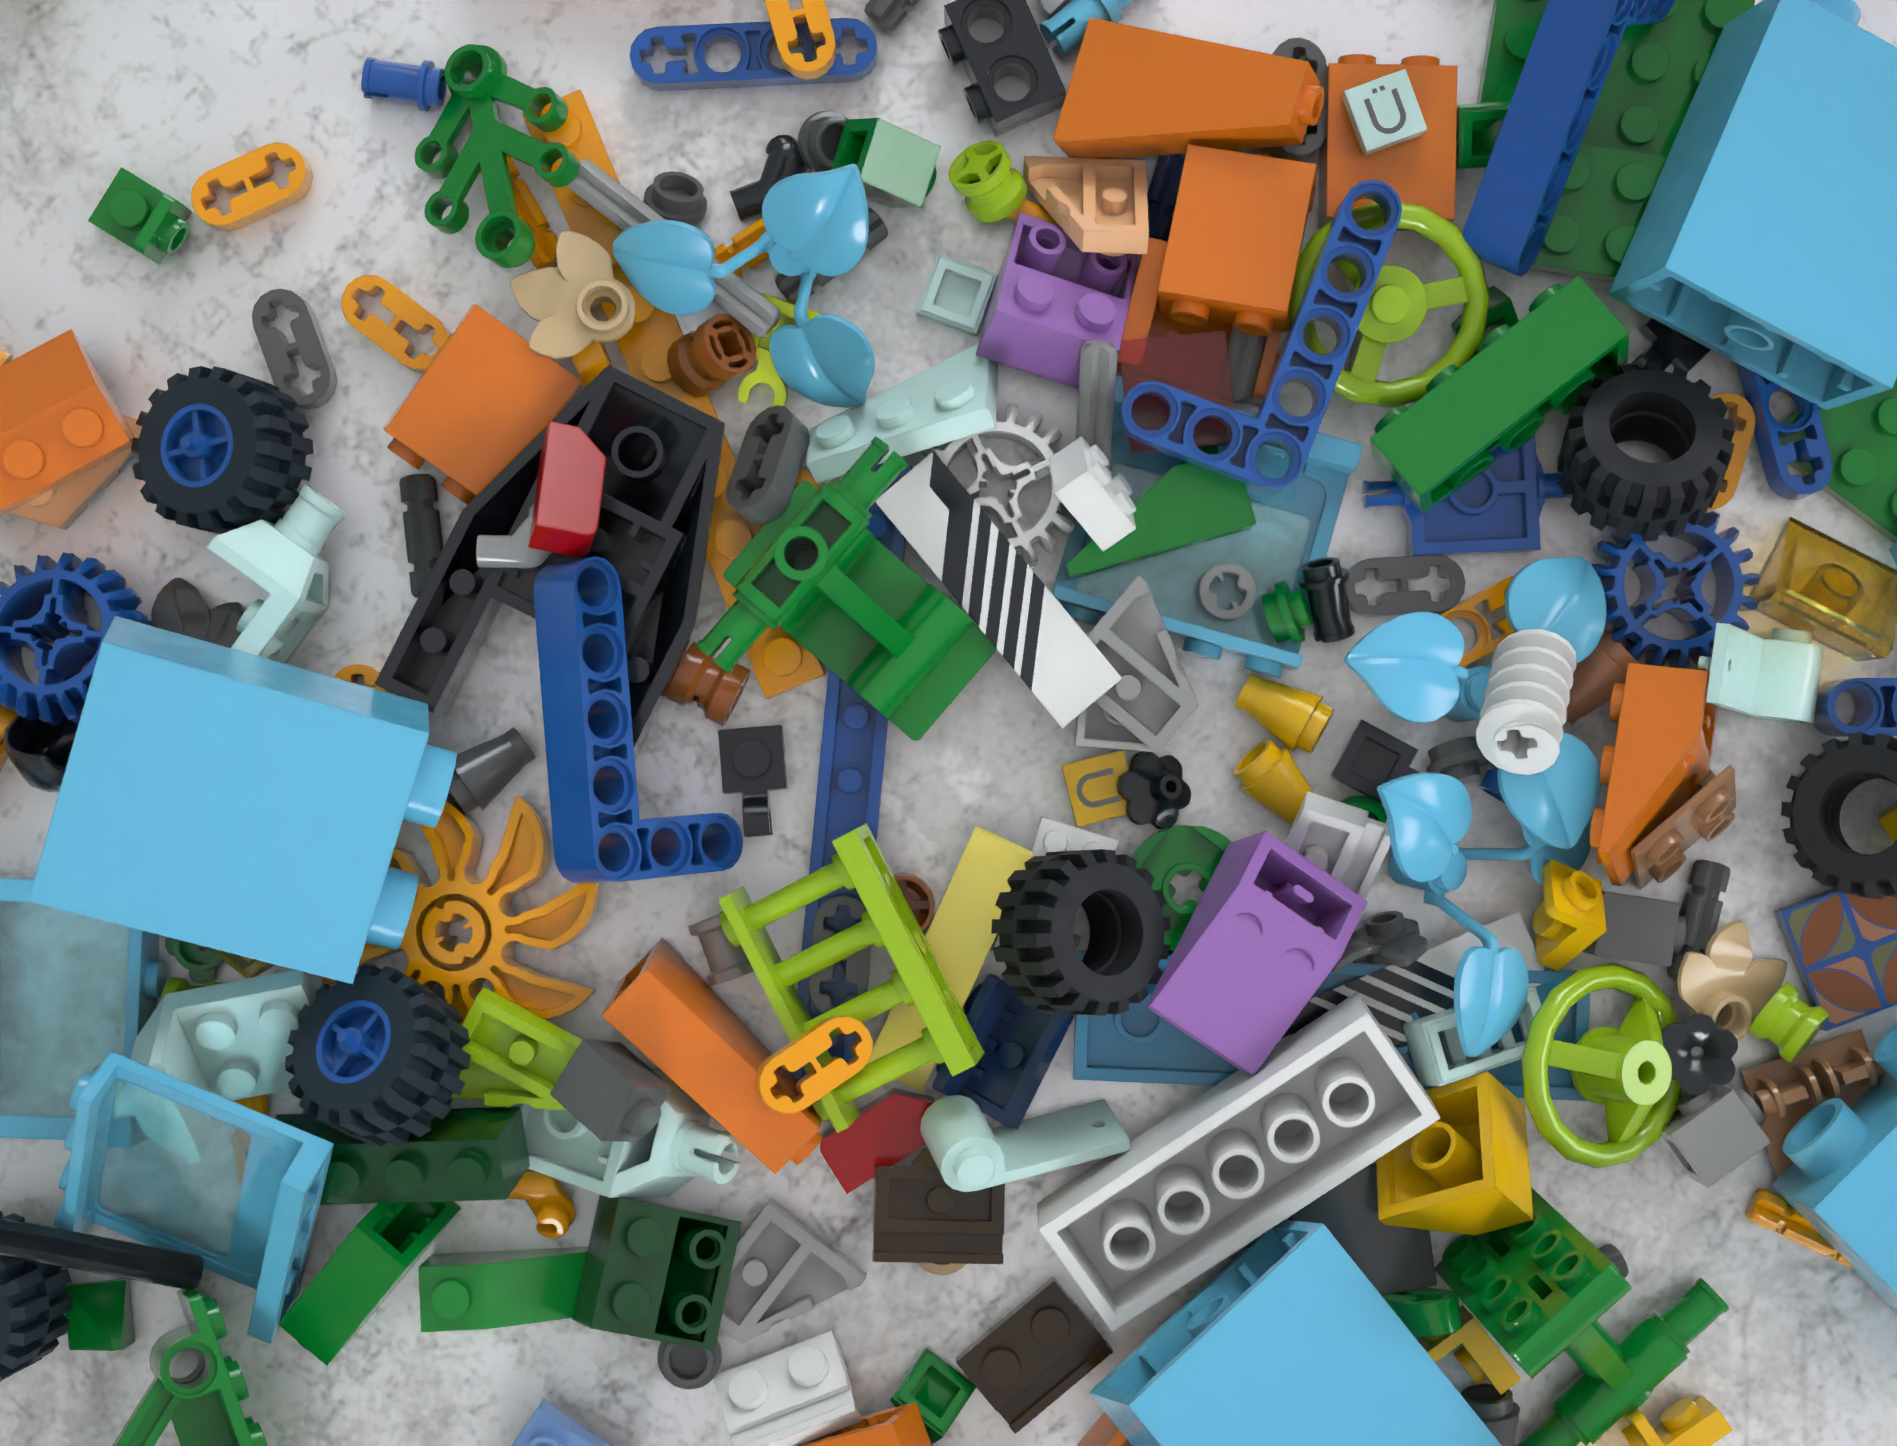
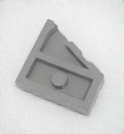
M1137 575L1087 636L1122 677L1118 683L1098 698L1095 703L1158 754L1199 706V703L1146 581Z
M769 1199L737 1242L720 1328L742 1344L769 1331L773 1325L786 1319H793L814 1309L815 1305L847 1289L850 1291L859 1287L866 1279L867 1273Z

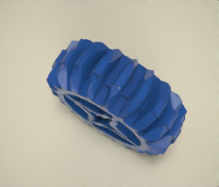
M1715 511L1706 513L1705 517L1696 526L1687 522L1684 533L1674 537L1684 540L1698 549L1692 556L1683 558L1679 563L1671 561L1661 551L1653 553L1643 542L1642 534L1631 533L1629 540L1615 537L1617 529L1608 527L1617 545L1609 541L1600 540L1593 546V551L1596 555L1606 561L1605 565H1591L1600 578L1606 599L1605 624L1610 622L1613 627L1609 632L1612 635V641L1621 644L1626 640L1628 643L1625 649L1637 661L1646 651L1645 665L1664 666L1667 659L1669 667L1688 669L1690 657L1692 662L1698 667L1700 656L1712 657L1710 647L1713 649L1716 623L1731 624L1745 631H1748L1750 628L1746 620L1738 616L1737 612L1757 609L1758 601L1753 597L1743 595V587L1758 584L1760 577L1757 573L1742 575L1739 564L1753 558L1754 552L1749 548L1736 552L1732 551L1730 545L1737 540L1740 532L1735 527H1731L1717 535L1715 530L1719 524L1720 515ZM1665 531L1660 532L1659 536L1670 537ZM1632 559L1635 564L1631 569L1640 580L1641 590L1639 597L1629 609L1625 598L1624 579L1627 566ZM1712 569L1716 580V600L1713 610L1709 615L1707 612L1711 606L1703 597L1701 586L1704 577ZM1687 572L1679 579L1680 583L1674 589L1677 597L1655 603L1663 596L1661 592L1667 587L1664 578ZM1665 612L1671 614L1680 623L1688 622L1696 632L1683 640H1670L1649 632L1643 625L1650 619L1658 618Z
M65 552L62 553L58 562L47 555H38L34 572L24 565H14L16 582L11 586L3 581L0 582L1 705L9 709L15 708L19 716L29 721L37 720L41 717L43 722L51 726H60L66 716L70 721L76 724L79 723L100 647L114 617L118 616L151 625L146 615L136 611L142 601L138 593L131 588H125L127 585L125 577L115 570L106 571V566L95 558L87 557L82 562L73 553ZM84 595L92 596L95 599L101 612L102 631H97L87 624L88 611L82 608ZM22 647H26L35 653L34 667L40 670L38 684H33L25 671L22 661ZM87 662H89V664L81 671V669L84 667V665H85Z

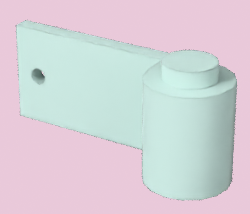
M1716 623L1712 657L1700 656L1698 661V668L1700 670L1710 672L1706 702L1750 717L1790 723L1814 724L1824 648L1811 644V632L1774 628L1772 639H1764L1731 624Z
M952 1095L935 1101L926 1109L921 1119V1134L944 1182L952 1189L961 1192L978 1191L1130 1151L1129 1138L1105 1099L1022 1120L1018 1129L1005 1125L990 1129L979 1106L971 1098Z

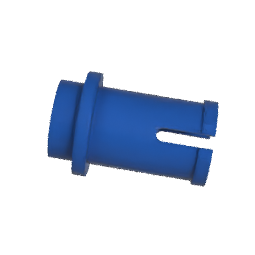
M368 57L363 66L361 89L364 92V98H380L415 103L420 111L428 112L431 106L441 107L444 103L447 88L444 76L445 69L435 68L434 62L424 60L421 66Z

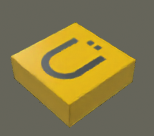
M1123 750L1061 765L1076 827L1126 815L1127 801L1117 791L1119 776L1129 771Z

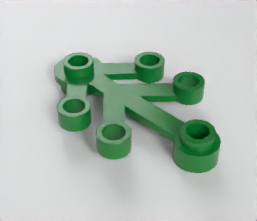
M468 44L454 51L446 63L444 76L451 93V98L430 135L419 143L415 151V163L421 170L434 179L446 178L440 190L428 199L424 210L425 218L431 225L445 234L459 232L466 225L469 218V207L464 199L481 171L489 215L483 219L477 228L475 236L476 247L484 257L501 268L518 267L525 264L531 258L535 242L531 227L518 217L506 155L535 168L536 173L541 178L558 188L569 185L576 178L579 171V161L576 155L561 143L552 142L545 144L499 121L496 100L522 110L526 119L543 132H553L564 124L568 115V106L564 99L548 87L535 89L507 76L506 62L493 48L485 45ZM551 103L549 111L545 115L540 116L542 109ZM471 115L473 131L459 154L452 144ZM442 151L440 158L432 164L434 156ZM562 158L561 165L558 167V169L551 172L553 164L558 159ZM452 205L448 216L442 219L445 209Z

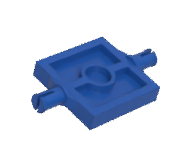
M1535 437L1517 450L1513 449L1506 452L1501 446L1490 452L1494 456V461L1486 471L1423 514L1394 480H1364L1362 483V493H1387L1382 495H1365L1362 497L1364 508L1401 505V510L1406 518L1408 527L1409 556L1511 553L1541 550L1539 517L1545 499L1572 498L1573 495H1563L1561 487L1558 486L1560 485L1562 473H1543V468L1536 455Z

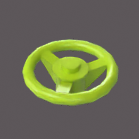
M1374 202L1352 208L1353 219L1361 228L1372 230L1383 226V210L1377 203ZM1401 202L1402 213L1397 228L1415 230L1440 245L1457 268L1459 277L1422 284L1419 278L1408 269L1395 265L1382 266L1355 335L1349 370L1344 367L1342 368L1334 388L1336 393L1351 402L1390 408L1416 402L1428 393L1426 391L1428 383L1439 372L1453 364L1460 368L1471 360L1478 345L1484 339L1490 295L1482 261L1465 241L1457 225L1423 205ZM1332 220L1311 236L1300 255L1290 305L1289 327L1292 325ZM1344 260L1334 261L1333 264L1348 287L1349 292L1356 291L1359 288L1360 275L1355 265ZM1464 303L1460 330L1444 357L1419 375L1393 382L1376 380L1387 343L1400 342L1413 335L1422 325L1428 309ZM1308 323L1304 327L1303 332L1304 342L1308 349L1316 354H1329L1318 339L1315 323Z
M1616 963L1582 968L1550 990L1530 1022L1521 1058L1524 1100L1538 1133L1566 1160L1595 1169L1629 1162L1660 1139L1663 1134L1662 1130L1668 1126L1678 1109L1675 1104L1680 1100L1683 1089L1680 1086L1679 1080H1671L1672 1064L1669 1054L1663 1046L1661 1033L1667 1025L1680 1023L1671 1000L1643 972ZM1612 988L1635 997L1619 1030L1606 1026L1595 1027L1587 1031L1577 1044L1553 1040L1555 1031L1570 1007L1588 993ZM1548 1066L1571 1071L1574 1086L1584 1099L1592 1103L1605 1104L1608 1141L1597 1143L1575 1136L1561 1122L1550 1096Z

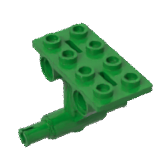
M875 436L870 441L871 444L837 483L830 480L828 484L823 483L817 489L809 481H802L792 492L791 499L781 515L772 522L765 524L728 566L723 576L726 581L736 588L732 595L737 600L703 640H699L696 646L708 657L712 658L728 638L731 637L729 644L714 660L716 664L730 674L736 663L769 626L775 630L779 625L909 738L918 741L997 649L962 609L933 585L923 580L881 544L867 529L870 524L868 520L872 517L868 510L900 472L909 466L900 455L893 451L882 466L874 472L875 467L890 451L888 449L889 446Z
M1531 1187L1534 1220L1475 1236L1464 1234L1456 1238L1445 1249L1442 1261L1436 1265L1435 1271L1453 1292L1458 1294L1460 1300L1531 1379L1563 1351L1583 1371L1582 1374L1553 1399L1555 1403L1550 1407L1554 1412L1517 1446H1577L1580 1442L1587 1446L1590 1442L1594 1444L1626 1413L1641 1406L1650 1397L1654 1388L1688 1359L1686 1355L1691 1351L1687 1345L1730 1308L1700 1277L1695 1281L1696 1284L1662 1315L1658 1316L1656 1313H1653L1649 1316L1647 1314L1616 1342L1597 1320L1632 1289V1286L1619 1273V1269Z
M194 1289L177 1291L188 1324L167 1332L159 1337L153 1345L149 1361L155 1378L112 1446H155L170 1420H172L180 1446H268L259 1423H254L251 1416L244 1418L239 1401L249 1398V1392L237 1361H232L230 1356L224 1358L222 1356L217 1340L228 1336L216 1300H211L208 1295L201 1297V1294ZM187 1348L197 1349L199 1360L195 1370L186 1377H171L169 1367L175 1354Z

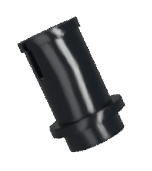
M1335 557L1315 559L1303 564V576L1298 579V585L1307 592L1313 619L1314 640L1316 642L1322 640V643L1340 641L1354 635L1355 628L1351 621L1344 582L1349 578L1348 570L1342 568L1339 558Z

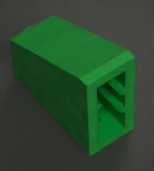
M454 1201L378 1203L353 1228L278 1325L296 1339L304 1349L310 1351L328 1366L359 1332L462 1208Z

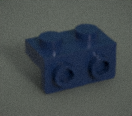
M990 973L984 983L979 984L972 991L965 1007L966 1018L985 1054L975 1066L953 1077L945 1062L940 1065L937 1064L936 1071L938 1074L932 1088L947 1096L961 1095L971 1098L979 1106L982 1113L1007 1127L1018 1129L1075 1015L1052 1014L1037 1010V1005L1025 1004L1017 997L1019 987H1010L1002 977Z

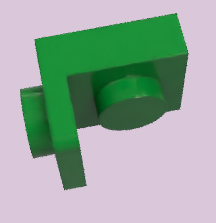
M121 167L88 221L160 265L166 254L169 256L173 255L185 241L190 227L186 221L193 211L175 198L161 192Z

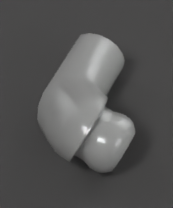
M534 504L529 508V516L512 536L478 535L476 560L479 568H535L548 558L552 552L528 548Z

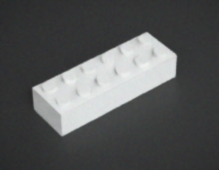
M1356 992L1277 1044L1255 1075L1248 1076L1241 1070L1236 1071L1130 1141V1151L1107 1156L1037 1203L1038 1230L1113 1332L1440 1119V1116L1426 1090L1361 996Z

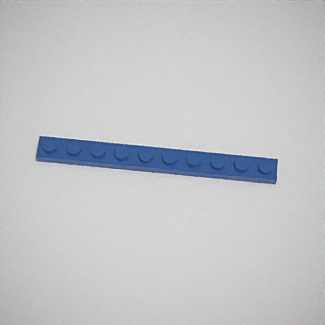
M883 463L878 464L873 471L876 472ZM909 465L905 470H902L882 494L912 470L913 466ZM875 502L868 510L872 517L868 520L870 524L867 529L881 544L904 562L906 538ZM830 669L828 670L809 874L833 863L832 855L836 854L837 851L832 841L865 823L870 828L876 842L878 835L889 720ZM843 886L806 905L801 951L812 946L813 921L816 911L824 900L840 893H849L860 898L856 888L848 890ZM845 905L839 906L835 916L825 918L826 927L835 928L837 933L861 922V919H855L850 916V907ZM846 960L835 963L834 975L830 981L821 982L822 990L832 992L833 1003L843 1004L848 993H857L858 991L857 984L847 982ZM809 976L798 982V993L813 1019L823 1013L816 1008L811 1000ZM853 1032L847 1035L839 1034L831 1038L832 1045L827 1049L831 1057H840L849 1062L853 1058L849 1047L857 1040ZM804 1067L790 1072L797 1081L807 1075Z

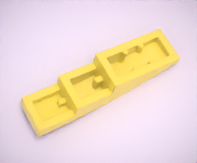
M977 825L925 933V938L961 1008H963L997 934H991L992 919H1000L1002 910L995 906L999 893L1011 891L1007 879L1015 870H1026L1024 862L1031 859L1034 855L1033 851ZM903 1002L891 1008L873 1046V1052L868 1063L922 1037L921 1031L927 1026L915 1004L909 1007ZM933 1060L895 1080L923 1093L936 1066V1062Z

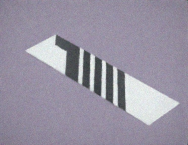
M934 451L876 500L877 505L1062 729L1122 679Z
M1520 911L1483 926L1497 937L1498 949L1501 947L1517 949L1525 960L1527 970L1544 971L1542 964L1537 963L1536 949ZM1468 932L1427 949L1419 959L1407 967L1389 965L1313 997L1308 1001L1277 1044L1356 992L1361 996L1394 1046L1404 1043L1407 1040L1403 1024L1413 1021L1410 1014L1416 1012L1419 1018L1454 1007V981L1458 964L1465 951L1474 946L1483 947L1482 942L1474 934ZM1529 983V986L1537 987L1541 985V983Z

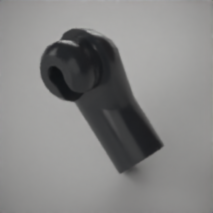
M783 134L772 138L766 147L768 157L760 180L729 191L740 221L762 213L763 200L770 188L778 181L792 175L805 173L806 165L798 150V142L794 137Z

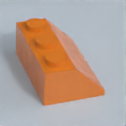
M72 329L0 366V517L132 447V442H134L132 438H136Z

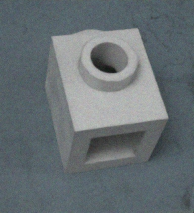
M1713 1085L1702 1095H1691L1688 1093L1682 1095L1675 1104L1678 1111H1676L1668 1126L1662 1130L1663 1134L1661 1136L1691 1179L1707 1188L1771 1143L1760 1128V1125L1766 1121V1117L1752 1097L1743 1089L1735 1093L1733 1089L1723 1085Z

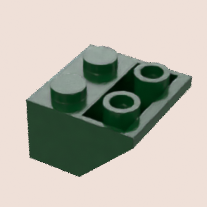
M600 1194L572 1320L591 1329L715 1351L742 1222L628 1197L609 1198Z

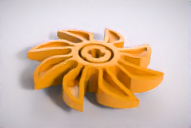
M521 796L515 797L499 852L489 868L487 878L483 882L476 875L483 836L473 819L468 814L466 815L459 806L449 800L445 802L436 828L420 825L431 846L435 864L439 869V878L434 885L428 880L427 873L411 852L394 848L389 867L419 875L417 892L409 922L397 951L365 943L357 971L360 970L361 966L369 965L382 957L404 950L408 956V966L402 973L432 991L436 983H440L445 991L444 999L448 1000L447 1003L455 1007L462 1016L460 1025L463 1024L486 979L492 983L496 994L543 1019L572 1012L587 1002L595 993L596 988L542 974L528 965L518 963L515 959L514 949L519 942L524 945L549 950L560 949L573 942L584 932L594 917L599 898V883H584L575 886L546 904L524 911L520 915L513 911V897L544 877L549 859V841L545 826L535 809ZM467 918L469 922L464 925V928H472V938L470 942L458 943L455 946L453 941L458 936L449 935L450 925L452 922H463ZM322 977V985L326 983L332 986L336 984V980Z

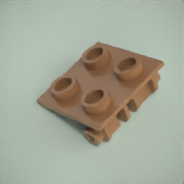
M1731 765L1717 776L1709 769V773L1686 803L1631 849L1635 882L1640 890L1652 879L1662 883L1670 878L1686 861L1687 856L1684 852L1701 837L1707 842L1713 840L1734 820L1735 814L1732 811L1736 808L1735 769Z
M1861 1029L1809 1046L1791 1064L1778 1057L1740 1070L1747 1093L1766 1117V1121L1760 1125V1128L1771 1142L1766 1147L1777 1178H1780L1794 1164L1783 1153L1782 1146L1790 1130L1805 1114L1822 1102L1832 1098L1842 1099L1850 1108L1871 1086L1877 1084L1878 1077L1886 1075V1071L1874 1060V1051L1869 1052Z

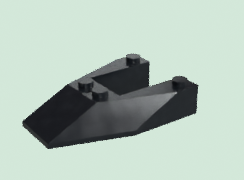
M608 365L552 420V422L580 427L606 457L599 524L589 553L583 557H574L552 552L541 565L535 568H479L477 565L476 545L478 535L512 536L529 516V508L534 504L541 447L547 430L546 426L462 510L375 685L395 695L427 703L431 713L446 715L502 603L535 619L534 581L538 573L545 566L593 556L601 557L614 566L621 583L636 761L696 628L725 423Z

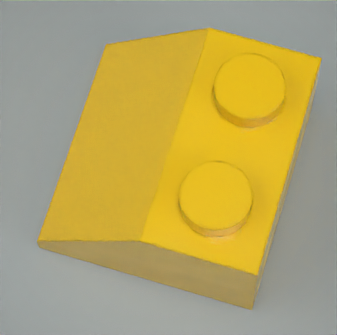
M1488 1071L1443 1086L1427 1089L1426 1092L1434 1104L1440 1119L1376 1160L1379 1221L1389 1226L1475 1236L1534 1220L1525 1105Z

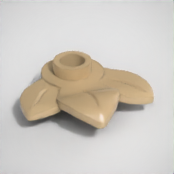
M560 232L556 246L557 267L532 270L510 280L511 290L521 309L532 319L539 322L530 337L529 349L545 357L554 359L570 358L577 356L593 341L600 343L616 341L629 332L636 318V304L633 295L623 283L614 279L612 260L609 253L599 243L577 232ZM601 302H609L616 307V313L608 321H598L592 316L593 308Z
M1735 920L1714 932L1706 945L1705 955L1694 951L1685 953L1678 970V992L1684 1003L1691 1008L1690 1016L1696 1013L1709 1015L1714 1020L1717 1028L1730 1030L1738 1042L1748 1033L1753 1017L1758 1016L1769 1000L1781 988L1788 963L1777 958L1753 960L1747 926L1745 922Z

